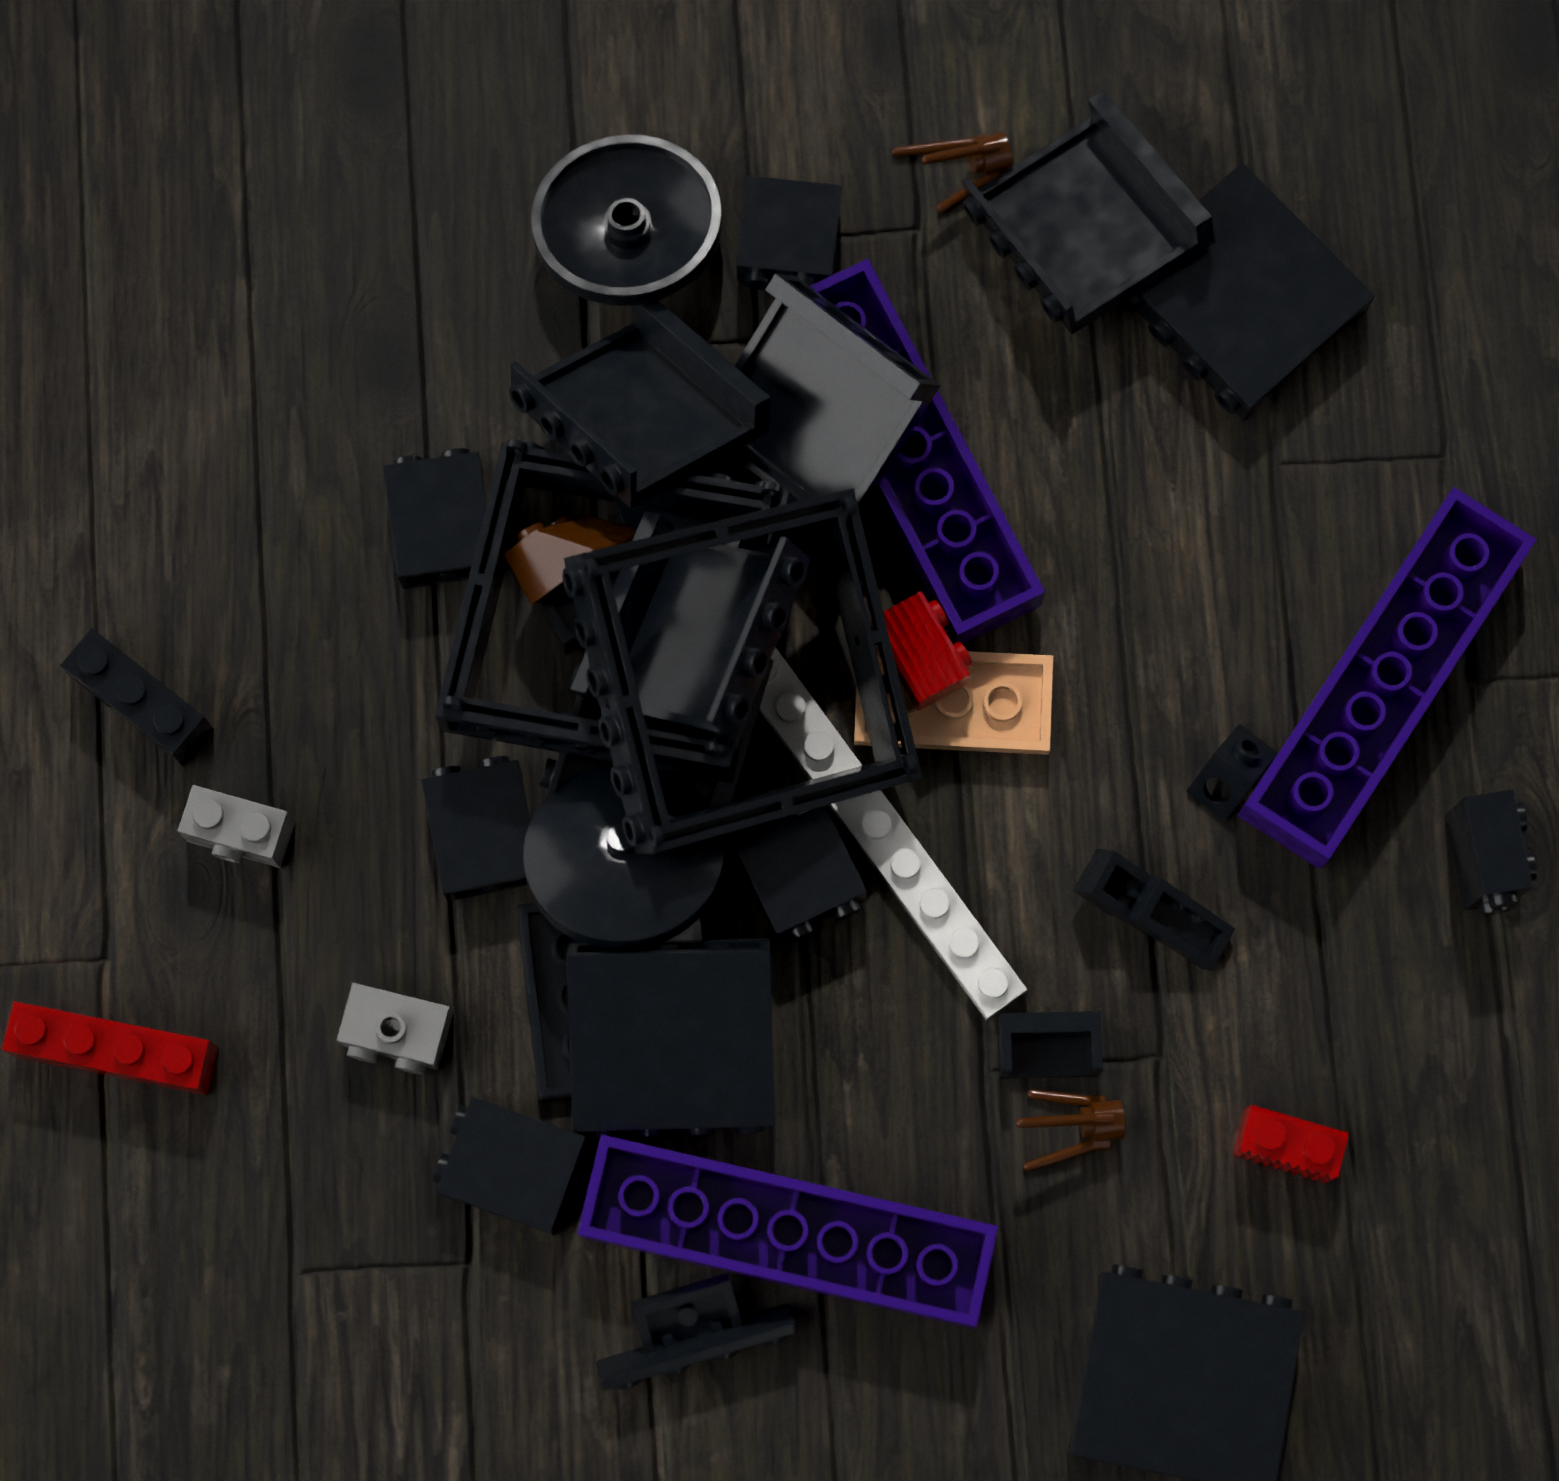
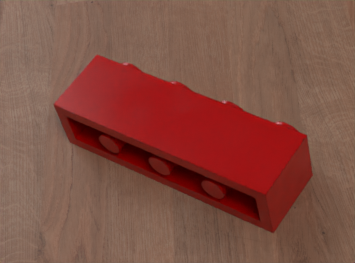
M13 1001L1 1050L17 1058L208 1095L219 1047L206 1039Z

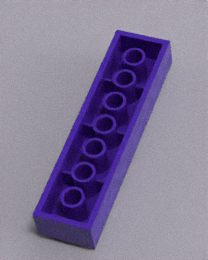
M869 259L861 261L810 286L931 378ZM937 391L873 493L929 600L936 599L942 607L949 622V625L944 627L952 644L958 641L965 644L1041 607L1045 591L939 391Z
M1453 487L1237 816L1310 864L1321 869L1331 858L1537 539Z
M601 1135L577 1235L587 1240L974 1329L977 1327L998 1226Z

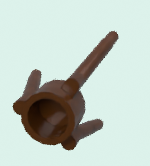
M1003 132L988 136L983 134L967 139L915 144L892 149V155L895 157L927 154L922 157L924 164L967 157L971 171L974 174L981 172L983 175L973 182L977 189L1001 175V171L1010 169L1013 166L1011 148ZM964 188L939 203L936 207L937 211L942 213L965 200Z
M1031 1089L1027 1093L1030 1099L1084 1107L1079 1109V1114L1018 1118L1016 1120V1126L1019 1128L1080 1126L1082 1137H1091L1089 1141L1025 1162L1023 1170L1026 1172L1047 1167L1092 1151L1110 1150V1140H1122L1125 1137V1118L1121 1100L1106 1101L1104 1094L1086 1096Z

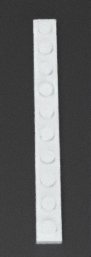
M775 647L771 657L774 662L759 711L805 774L812 780L863 766ZM881 790L829 804L830 808L986 1021L1026 993L1027 988Z

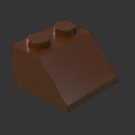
M568 515L556 520L548 527H544L542 522L527 527L516 536L519 542L503 555L529 602L533 605L547 601L556 596V593L565 589L562 572L566 567L563 558L631 542L637 530L595 516L573 520Z

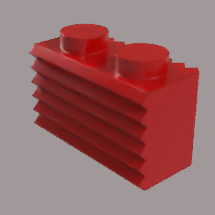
M921 591L883 611L899 681L917 711L969 684L971 674L968 669L973 667V662L960 641L952 644L944 630V627L948 626L949 622L936 599L928 603ZM870 619V627L873 626L872 619Z
M1251 1104L1247 1109H1244L1232 1153L1235 1159L1242 1156L1245 1162L1252 1159L1255 1165L1259 1162H1262L1264 1167L1271 1164L1274 1170L1281 1167L1284 1173L1290 1170L1293 1176L1300 1173L1303 1179L1310 1176L1312 1181L1320 1179L1321 1183L1325 1184L1339 1176L1349 1133Z

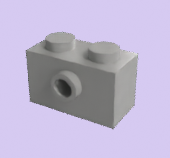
M192 785L177 832L187 842L213 849L211 855L233 863H240L241 858H246L281 868L295 821L287 811Z
M352 982L337 1041L343 1047L348 1048L347 1056L376 1063L377 1056L379 1055L395 1059V1068L424 1075L426 1067L439 1070L454 1012L446 1005Z

